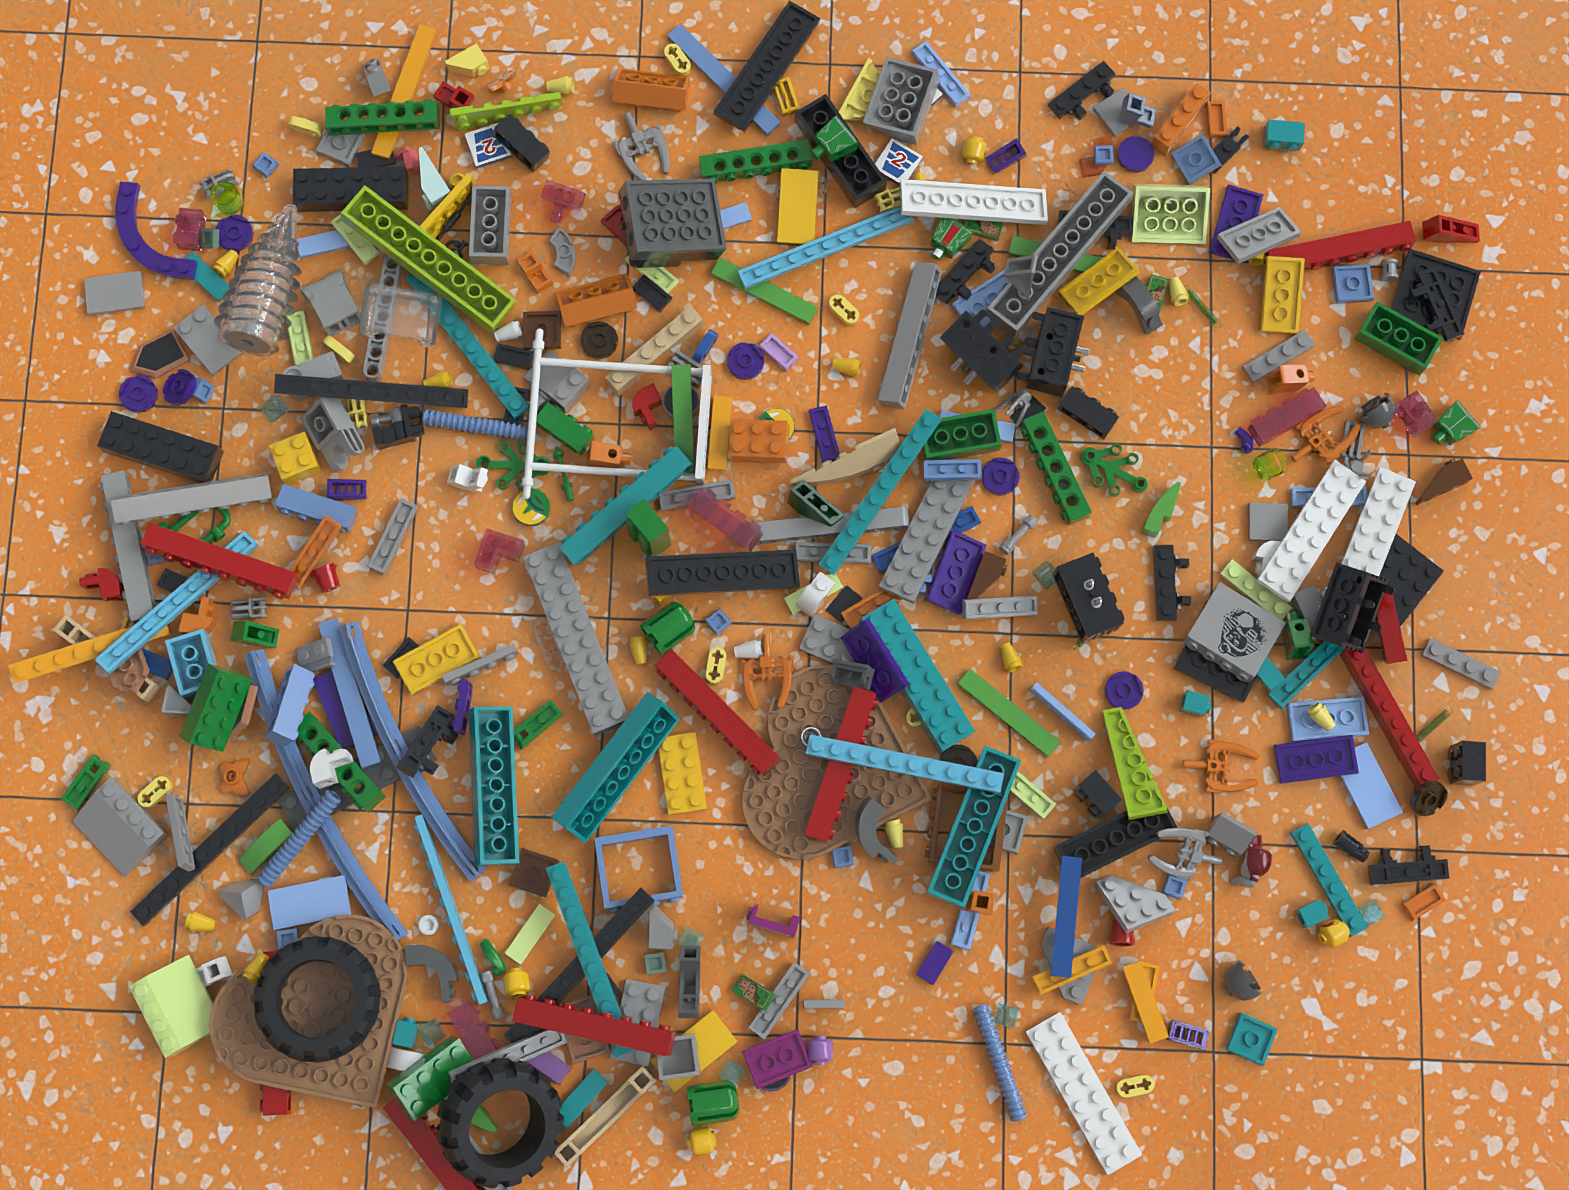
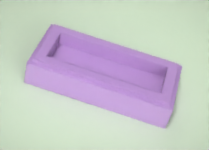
M772 333L759 345V348L786 372L799 359V356Z

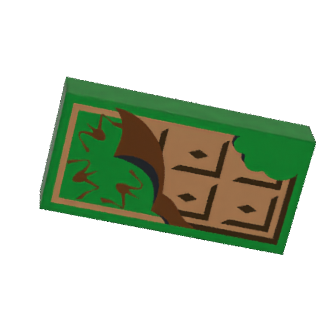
M966 219L964 226L973 231V235L998 241L1003 222Z
M1151 274L1147 289L1156 301L1159 310H1161L1169 279Z
M744 974L740 976L732 989L734 993L765 1012L776 995Z

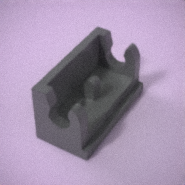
M833 659L829 677L837 685L856 686L870 690L875 670L866 664Z

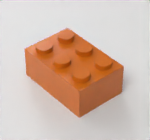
M731 419L728 457L731 462L788 463L790 432L788 422L780 420Z

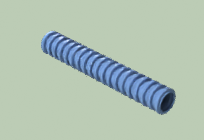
M429 409L424 411L422 418L424 426L429 424L430 427L435 425L436 428L441 426L442 429L446 427L449 430L452 428V430L458 429V431L464 430V432L470 431V433L476 432V434L481 433L488 436L492 434L494 437L498 435L499 438L504 436L505 439L510 437L511 440L516 438L517 441L522 439L525 442L527 440L528 425L522 426V424L516 425V423L511 424L510 422L506 424L504 421L500 423L498 420L494 422L492 419L488 421L487 418L482 420L481 417L476 419L475 416L470 418L468 415L464 417L462 414L458 416L456 413L452 415V413L435 412V410L429 411Z
M326 790L325 795H322L321 799L318 800V804H315L314 809H311L306 818L302 820L303 823H300L295 832L291 834V837H288L287 841L283 844L284 846H281L280 850L273 856V860H270L265 869L257 876L261 884L272 887L273 882L277 881V878L284 872V869L288 867V864L300 852L299 850H302L303 846L310 840V836L314 835V832L318 830V827L330 815L329 813L333 812V808H336L337 804L341 801L335 792Z
M989 1004L975 1007L972 1011L976 1013L974 1017L978 1019L977 1024L980 1025L981 1036H984L983 1042H986L985 1048H988L987 1054L991 1056L989 1060L993 1062L991 1065L995 1068L993 1070L994 1073H997L995 1077L999 1079L998 1085H1001L1002 1097H1005L1004 1102L1008 1105L1006 1108L1010 1111L1008 1114L1012 1116L1010 1120L1013 1122L1022 1120L1028 1114L1024 1111L1026 1110L1022 1105L1024 1102L1020 1100L1021 1095L1018 1094L1017 1083H1014L1015 1077H1012L1011 1065L1007 1063L1009 1060L1005 1057L1007 1054L1003 1051L1005 1049L1004 1046H1001L1002 1040H999L998 1028H995L994 1025L996 1023L992 1020L994 1017L990 1014L992 1011L988 1009L990 1006Z

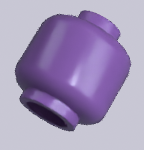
M814 1036V1040L808 1041L807 1053L812 1064H828V1061L833 1059V1042L826 1040V1036Z

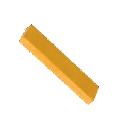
M714 396L708 470L727 471L732 397Z
M1102 945L1073 958L1071 978L1051 976V968L1031 978L1039 995H1042L1110 965L1112 961L1105 946Z
M1142 961L1123 966L1122 970L1149 1044L1168 1038L1166 1027Z

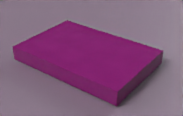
M798 1029L742 1051L756 1089L813 1067Z

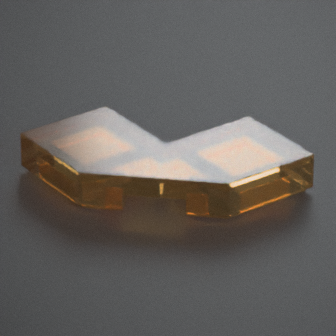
M1112 135L1093 139L1094 146L1113 145L1114 157L1116 152ZM1094 156L1079 160L1083 178L1101 175L1107 165L1095 166Z

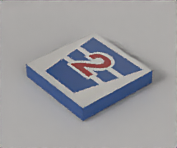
M499 123L465 133L477 169L512 157L510 151L493 136L494 127Z
M892 138L875 165L884 177L900 186L901 179L909 180L922 161L923 156Z

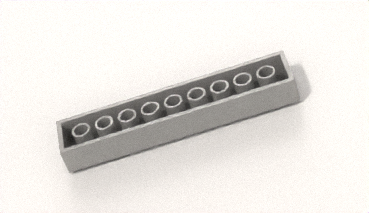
M1103 171L1033 254L1037 255L1038 259L1029 300L1009 282L989 305L986 316L991 320H996L1001 328L1016 338L1032 319V313L1040 310L1131 202L1133 192Z
M558 542L525 555L523 558L594 736H598L620 727L627 719L628 714Z

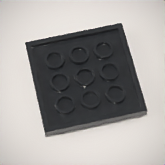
M1409 249L1391 309L1421 326L1427 323L1431 324L1434 316L1427 300H1423L1420 297L1418 299L1413 298L1410 301L1408 293L1416 289V285L1419 284L1415 276L1418 272L1435 267L1464 331L1481 271Z
M1395 534L1379 577L1388 579L1387 585L1395 588L1393 598L1401 627L1444 570L1398 534Z
M1186 644L1173 668L1241 703L1245 702L1257 677L1255 676L1249 683L1241 681L1232 672L1223 670L1219 664L1205 659L1198 651L1189 649Z

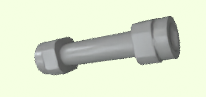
M1031 514L1023 519L1024 524L1008 541H1003L999 547L1000 550L1006 555L1011 553L1015 549L1014 545L1029 528L1032 530L1038 520Z
M491 970L481 973V981L486 986L493 1009L491 1010L493 1019L497 1020L505 1017L504 1009L500 1007L492 982L494 977Z

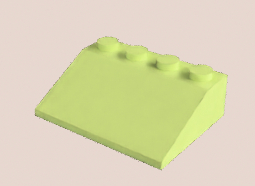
M1133 184L1131 217H1133L1132 242L1206 244L1210 198L1209 187Z
M189 955L129 986L165 1058L179 1054L210 1035L209 1024L213 1001Z

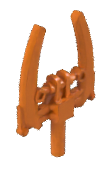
M1343 406L1331 407L1314 414L1310 418H1306L1296 425L1295 430H1300L1301 436L1308 439L1307 445L1292 455V460L1297 462L1313 450L1314 452L1318 451L1320 458L1326 459V464L1329 465L1340 457V454L1352 444L1361 428L1360 424H1356L1350 433L1338 444L1332 440V433L1328 434L1329 430L1321 428L1319 422L1332 415L1341 413L1344 409ZM1311 429H1317L1319 434H1314ZM1325 442L1331 444L1330 450L1325 446Z
M770 634L763 635V656L759 660H755L756 658H750L748 661L741 659V675L743 676L744 690L753 710L758 709L753 689V681L757 678L762 679L763 682H766V679L773 681L775 677L782 679L780 696L777 702V706L780 709L783 708L790 691L793 657L791 655L788 658L778 656L779 659H774L770 652ZM781 667V671L778 673L773 672L775 668ZM753 669H760L762 673L754 674Z
M1208 739L1209 748L1206 751L1207 754L1209 753V758L1207 760H1183V768L1205 769V772L1208 773V778H1205V782L1208 785L1205 788V792H1235L1249 789L1259 783L1256 779L1243 782H1228L1227 775L1228 772H1231V769H1228V765H1231V762H1228L1227 756L1230 752L1245 755L1252 759L1260 757L1258 753L1239 744ZM1218 752H1221L1223 755L1222 762L1218 759ZM1221 772L1222 779L1217 781V774Z

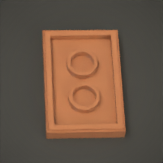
M592 994L567 1002L573 1004L574 1009L581 1010L582 1007L594 1009L593 1013L599 1014ZM564 1033L572 1064L611 1052L609 1043Z

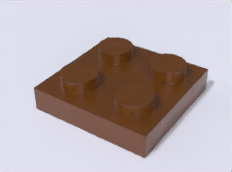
M561 311L523 312V349L534 350L532 349L533 341L535 340L536 330L539 328L543 330L544 349H561Z
M522 848L519 855V863L515 866L509 886L547 898L552 884L546 868L558 864L560 860Z

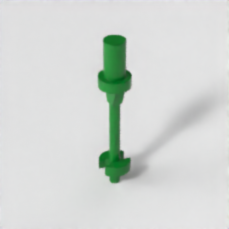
M555 447L556 452L553 453V458H558L559 464L563 465L561 457H563L564 451H559V447ZM561 472L564 483L561 485V488L565 492L567 502L573 501V485L571 482H568L566 473Z

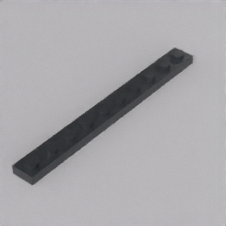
M275 374L274 393L460 408H467L468 389L284 374Z
M275 773L192 852L195 864L194 870L188 872L177 866L130 912L141 925L146 926L285 794L290 789L287 783Z
M642 887L635 892L594 937L601 959L655 901ZM578 955L536 1000L543 1001V998L555 1000L556 1005H559L585 977ZM515 1022L504 1036L511 1043L530 1036L538 1027Z

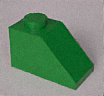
M249 621L233 622L230 641L245 645L276 648L279 629Z

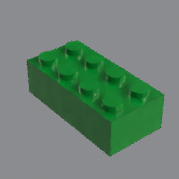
M1377 301L1370 309L1354 339L1420 375L1429 365L1443 337Z
M995 409L941 418L942 420L923 446L925 460H950L1000 451L1002 444Z
M644 498L625 513L628 535L635 543L637 541L640 543L641 550L647 557L659 556L671 546L669 528Z
M208 663L179 737L189 744L223 752L252 679L241 672Z
M451 1035L387 1083L386 1086L406 1117L415 1121L450 1094L451 1091L447 1088L452 1083L448 1072L473 1061L461 1040Z

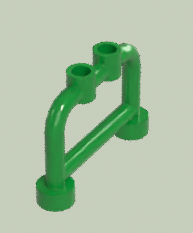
M215 507L223 516V521L213 527L204 538L199 540L210 543L214 539L220 541L225 537L226 533L224 530L230 525L231 515L226 508L218 509V507ZM199 510L191 511V514L182 516L171 527L165 521L157 526L177 532L195 517Z

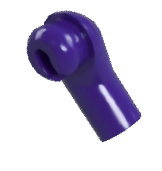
M1239 427L1234 434L1241 439V451L1248 454L1253 450V437L1242 427Z

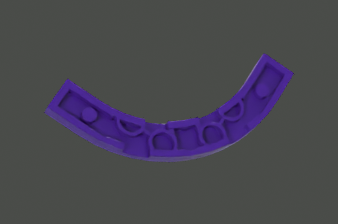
M120 182L115 208L116 225L120 238L129 253L144 267L157 274L171 278L195 280L198 264L196 260L165 256L153 250L145 242L138 231L136 219L140 185L138 183Z

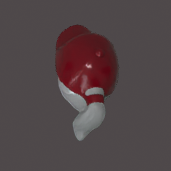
M1256 835L1249 844V849L1245 853L1246 858L1241 865V876L1233 878L1230 882L1231 885L1238 884L1246 888H1253L1256 886L1259 877L1269 871L1272 854L1268 850L1263 849L1261 835Z

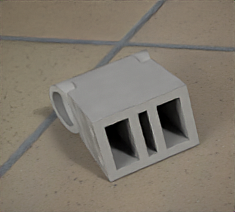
M342 269L327 275L320 281L313 282L299 289L304 297L313 305L325 330L331 337L364 321L347 290Z
M333 351L300 363V366L288 367L284 371V375L343 379ZM290 394L291 398L295 401H302L308 398V396Z

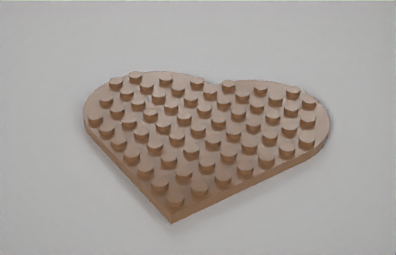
M815 665L794 673L791 676L790 691L782 709L777 706L781 686L777 690L769 708L768 732L774 748L772 750L780 757L781 761L765 776L761 773L757 775L751 769L743 789V812L750 831L765 848L789 859L806 860L820 857L858 838L855 828L856 815L867 795H870L887 809L878 821L876 828L885 824L886 821H891L932 800L921 778L853 765L851 772L854 775L851 784H846L844 790L848 792L845 802H840L838 808L842 810L839 820H834L832 826L835 829L832 840L828 839L826 844L804 836L829 759L806 755L807 746L801 740L802 733L806 728L813 727L820 732L821 737L836 740L854 688L833 683V679L829 677L832 665ZM875 696L878 702L875 711L871 710L869 717L872 718L869 729L865 728L863 735L866 736L864 745L908 754L882 703Z
M337 915L314 924L298 940L319 936L345 941L357 948L373 966L380 983V1011L368 1037L357 1048L342 1057L318 1063L301 1062L277 1051L266 1041L265 1035L258 1028L254 1016L255 1005L253 1002L254 987L257 984L243 978V970L236 973L219 991L211 1009L210 1036L219 1059L229 1070L242 1079L257 1084L377 1109L407 986L408 968L406 966V957L396 937L379 922L360 915ZM313 961L300 966L288 977L281 992V1010L285 1020L296 1032L310 1038H324L339 1031L349 1020L355 1005V990L350 977L341 967L329 961Z

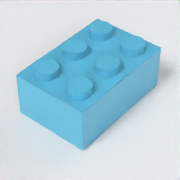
M204 629L165 640L180 696L185 699L195 697L208 663L218 666L209 633Z

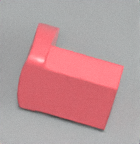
M406 146L395 153V160H404L406 170L414 175L420 173L418 154L413 148Z

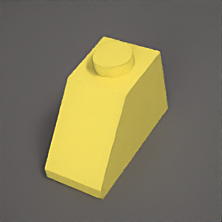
M477 43L445 61L449 72L469 77L481 76L490 69L488 60Z

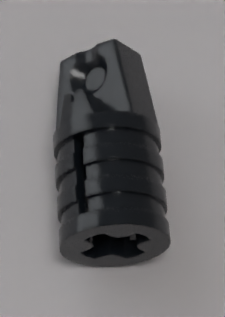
M1342 830L1333 842L1335 846H1338L1347 855L1356 858L1362 863L1368 859L1370 852L1358 840L1346 833L1345 830Z

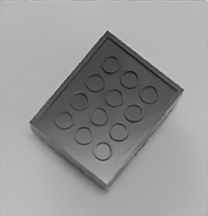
M715 178L625 181L618 191L623 215V223H620V230H624L626 234L629 264L632 267H678L682 261L718 260L727 249Z

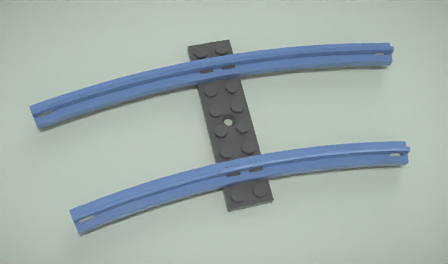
M359 622L345 623L346 625L339 626L362 697L383 742L382 745L377 747L381 763L362 770L380 790L402 779L414 802L442 845L469 881L472 882L487 869L485 866L477 867L479 869L477 871L471 864V862L475 864L474 852L445 813L422 773L418 770L415 776L411 778L396 768L421 731L420 726L418 725L401 734L379 684ZM351 628H354L356 638H354ZM265 650L250 651L251 653L244 654L253 686L258 687L256 695L268 726L278 692ZM296 740L287 746L274 742L283 766L294 787V791L278 799L294 832L299 827V824L303 823L302 820L306 818L310 810L314 809V805L318 804L317 802L321 799L322 795H325L326 790L333 791L340 797V803L337 804L336 808H333V812L329 813L330 815L322 822V825L318 827L316 832L342 875H345L347 884L369 916L389 929L396 939L400 941L409 932L377 891L332 818V815L353 805L355 799L352 795L348 797L341 790L343 785L340 782L321 789L316 787L312 782L311 774ZM431 750L428 755L431 756L429 759L434 762L437 759ZM359 758L353 759L361 767ZM352 773L347 775L346 780L352 777ZM364 786L358 790V794L363 792ZM466 866H468L471 869V871L474 873L473 875Z

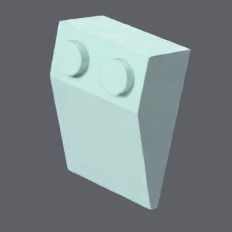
M420 147L421 188L424 193L421 196L428 211L432 212L450 193V190L424 149Z

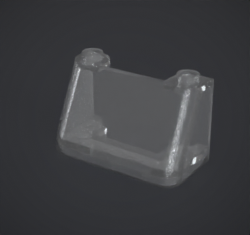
M368 283L364 292L359 332L363 333V336L375 337V335L382 333L416 339L420 342V346L431 347V345L436 344L443 296L389 285Z

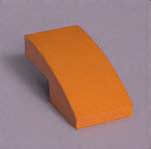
M533 251L517 259L518 264L537 293L553 285V281Z

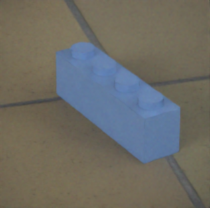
M285 484L282 485L275 503L281 514L287 516L294 514L297 515L298 519L306 522L310 519L316 521V525H319L324 516L328 515L343 525L339 531L340 533L345 531L351 533L358 514V510L354 506Z
M293 664L285 671L264 736L265 738L283 746H287L297 739L299 734L297 729L304 718L302 713L309 702L308 694L314 686L313 678L315 673L296 664Z

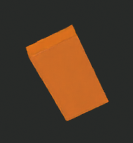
M1207 101L1205 105L1208 138H1224L1228 135L1225 101Z
M1433 883L1401 905L1410 919L1414 921L1446 899L1437 885Z

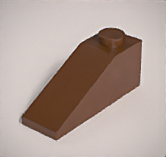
M1452 459L1444 463L1445 467L1438 472L1415 503L1417 505L1424 503L1472 480L1473 478L1464 460L1456 461Z
M986 551L984 552L967 599H978L998 581L1000 575H1005L1008 567L1005 565V558Z

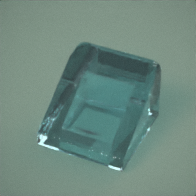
M280 395L271 396L261 407V410L272 423L287 413L290 408Z
M1045 561L1032 571L1035 578L1046 590L1056 583L1052 575L1055 571L1052 563Z
M998 1003L994 1022L1014 1028L1019 1008Z
M433 1019L418 1028L428 1046L446 1037L437 1019Z

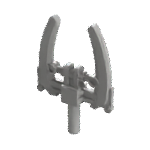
M631 112L624 114L632 133L628 139L624 137L620 142L614 141V146L628 170L638 180H646V177L635 165L632 157L635 154L642 156L645 151L648 154L649 150L654 147L658 148L664 174H668L670 164L669 153L660 125H656V128L649 127L646 129V132H642V130H638ZM654 139L652 144H646L647 140ZM631 146L637 147V148H636L635 150H633V151H632V150H628V147H631Z
M1169 828L1156 832L1160 838H1184L1185 843L1179 846L1180 853L1177 852L1176 854L1179 860L1174 865L1161 861L1153 855L1148 856V860L1161 871L1188 881H1192L1191 875L1196 872L1195 864H1201V861L1216 865L1222 864L1221 857L1202 852V845L1205 846V837L1209 836V833L1198 829ZM1194 840L1193 846L1189 847V843ZM1184 859L1187 860L1185 867L1181 865Z

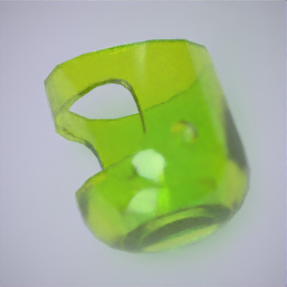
M221 182L212 188L211 198L220 212L225 215H235L242 209L243 198L233 183ZM224 187L226 191L219 196L216 202L214 200L216 190Z
M1272 448L1258 455L1253 460L1255 474L1264 481L1285 473L1288 468L1285 455L1277 448ZM1273 452L1279 458L1282 465V470L1277 465Z

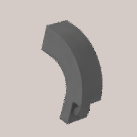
M1136 276L1115 291L1116 295L1124 298L1131 305L1145 334L1148 335L1163 325L1158 314L1160 310L1156 301L1146 286Z
M867 795L856 815L855 828L858 840L873 859L877 855L884 862L890 861L894 864L898 859L897 855L881 844L876 836L877 823L887 809L870 795Z
M405 946L406 966L427 965L433 968L440 979L442 1003L453 1002L455 986L451 985V982L459 981L452 961L441 951L429 946Z
M681 945L678 1018L699 1019L701 946Z

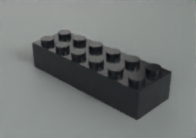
M825 94L795 112V123L806 139L809 140L813 149L817 146L815 143L816 134L836 115L858 141L855 151L834 161H829L825 155L820 157L854 208H857L876 194L886 190L887 180Z
M405 166L293 169V205L297 212L343 211L365 185L397 210H408L409 175Z
M112 411L97 445L105 453L198 483L213 481L224 453L218 445Z
M1168 808L1167 813L1131 820L1128 819L1127 811L1056 845L1053 847V850L1060 863L1062 862V856L1082 858L1080 876L1082 878L1160 839L1156 832L1178 827Z

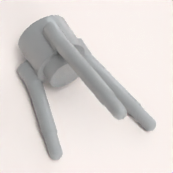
M1020 388L1017 393L1014 392L1010 398L995 409V414L1011 401L1013 404L1005 412V415H1009L1015 407H1023L1015 424V428H1018L1026 410L1031 405L1029 403L1032 398L1031 394L1027 390Z
M1369 449L1358 461L1353 460L1349 464L1348 457L1345 456L1344 466L1360 478H1372V474H1361L1363 471L1362 463L1372 453V449Z

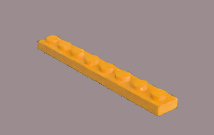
M133 626L10 664L8 667L14 684L97 658ZM165 626L149 641L170 635L168 627Z

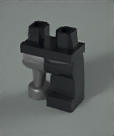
M407 404L392 408L390 413L379 416L377 413L370 414L374 441L379 450L416 441L415 437L425 434L422 423L414 425L412 423L413 419L421 418L418 406L408 407ZM391 423L392 425L391 427L380 429L381 424Z

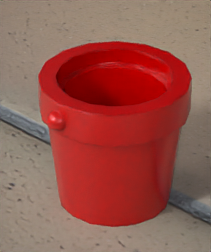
M334 563L324 565L311 572L310 577L315 579L322 593L340 587L336 572L337 565Z
M1114 919L1112 921L1109 944L1121 947L1134 946V932L1125 933L1117 919Z

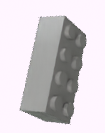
M472 185L469 258L472 264L509 265L512 209L510 186Z

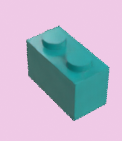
M1268 119L1264 126L1263 147L1270 150L1287 149L1290 152L1300 151L1304 144L1305 123Z

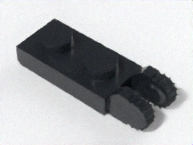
M1238 126L1213 149L1222 165L1213 170L1215 174L1240 150L1241 146L1250 137L1246 134L1236 143L1233 138L1241 130Z

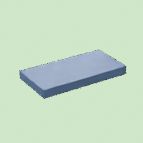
M1005 270L971 291L972 296L967 301L961 297L952 303L951 306L959 317L965 311H968L973 317L981 310H986L987 312L989 305L1010 282L1004 277ZM985 316L980 324L986 327L992 320Z
M1364 696L1286 704L1291 742L1353 735V737L1369 735ZM1317 702L1325 705L1336 724L1329 731L1323 729L1309 717L1308 709Z
M1366 742L1355 747L1359 774L1340 776L1366 829H1369L1403 813Z
M345 875L268 891L273 930L318 922L337 915L351 914Z

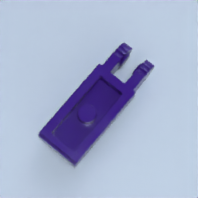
M462 679L457 686L460 695L455 702L456 717L452 719L453 732L458 735L466 734L473 691L472 683L467 679Z

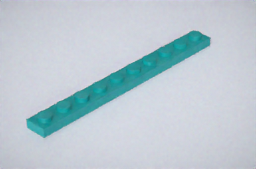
M413 274L407 275L405 277L406 281L512 417L516 420L530 409L529 405L446 299Z
M925 409L818 566L833 576L836 574L942 420L940 417Z
M564 861L548 867L546 871L599 1014H601V1011L613 1013L612 1017L620 1019V1016H622L621 1010L567 864ZM611 1044L615 1058L635 1050Z

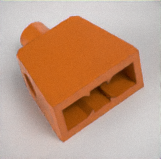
M1304 364L1280 365L1266 376L1269 395L1298 391L1309 382H1314L1315 380L1314 372L1307 371Z
M591 441L588 449L587 466L618 468L620 464H631V454L621 453L620 445Z

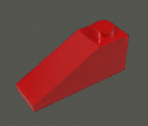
M1437 215L1422 222L1423 240L1437 243L1480 242L1479 224Z

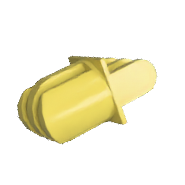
M900 187L890 191L887 189L874 196V199L878 201L877 206L881 209L880 214L901 206Z
M345 399L348 416L350 419L356 420L352 422L354 427H357V429L360 426L368 427L365 401L360 400L361 410H359L358 400L352 399L353 410L351 411L350 399Z

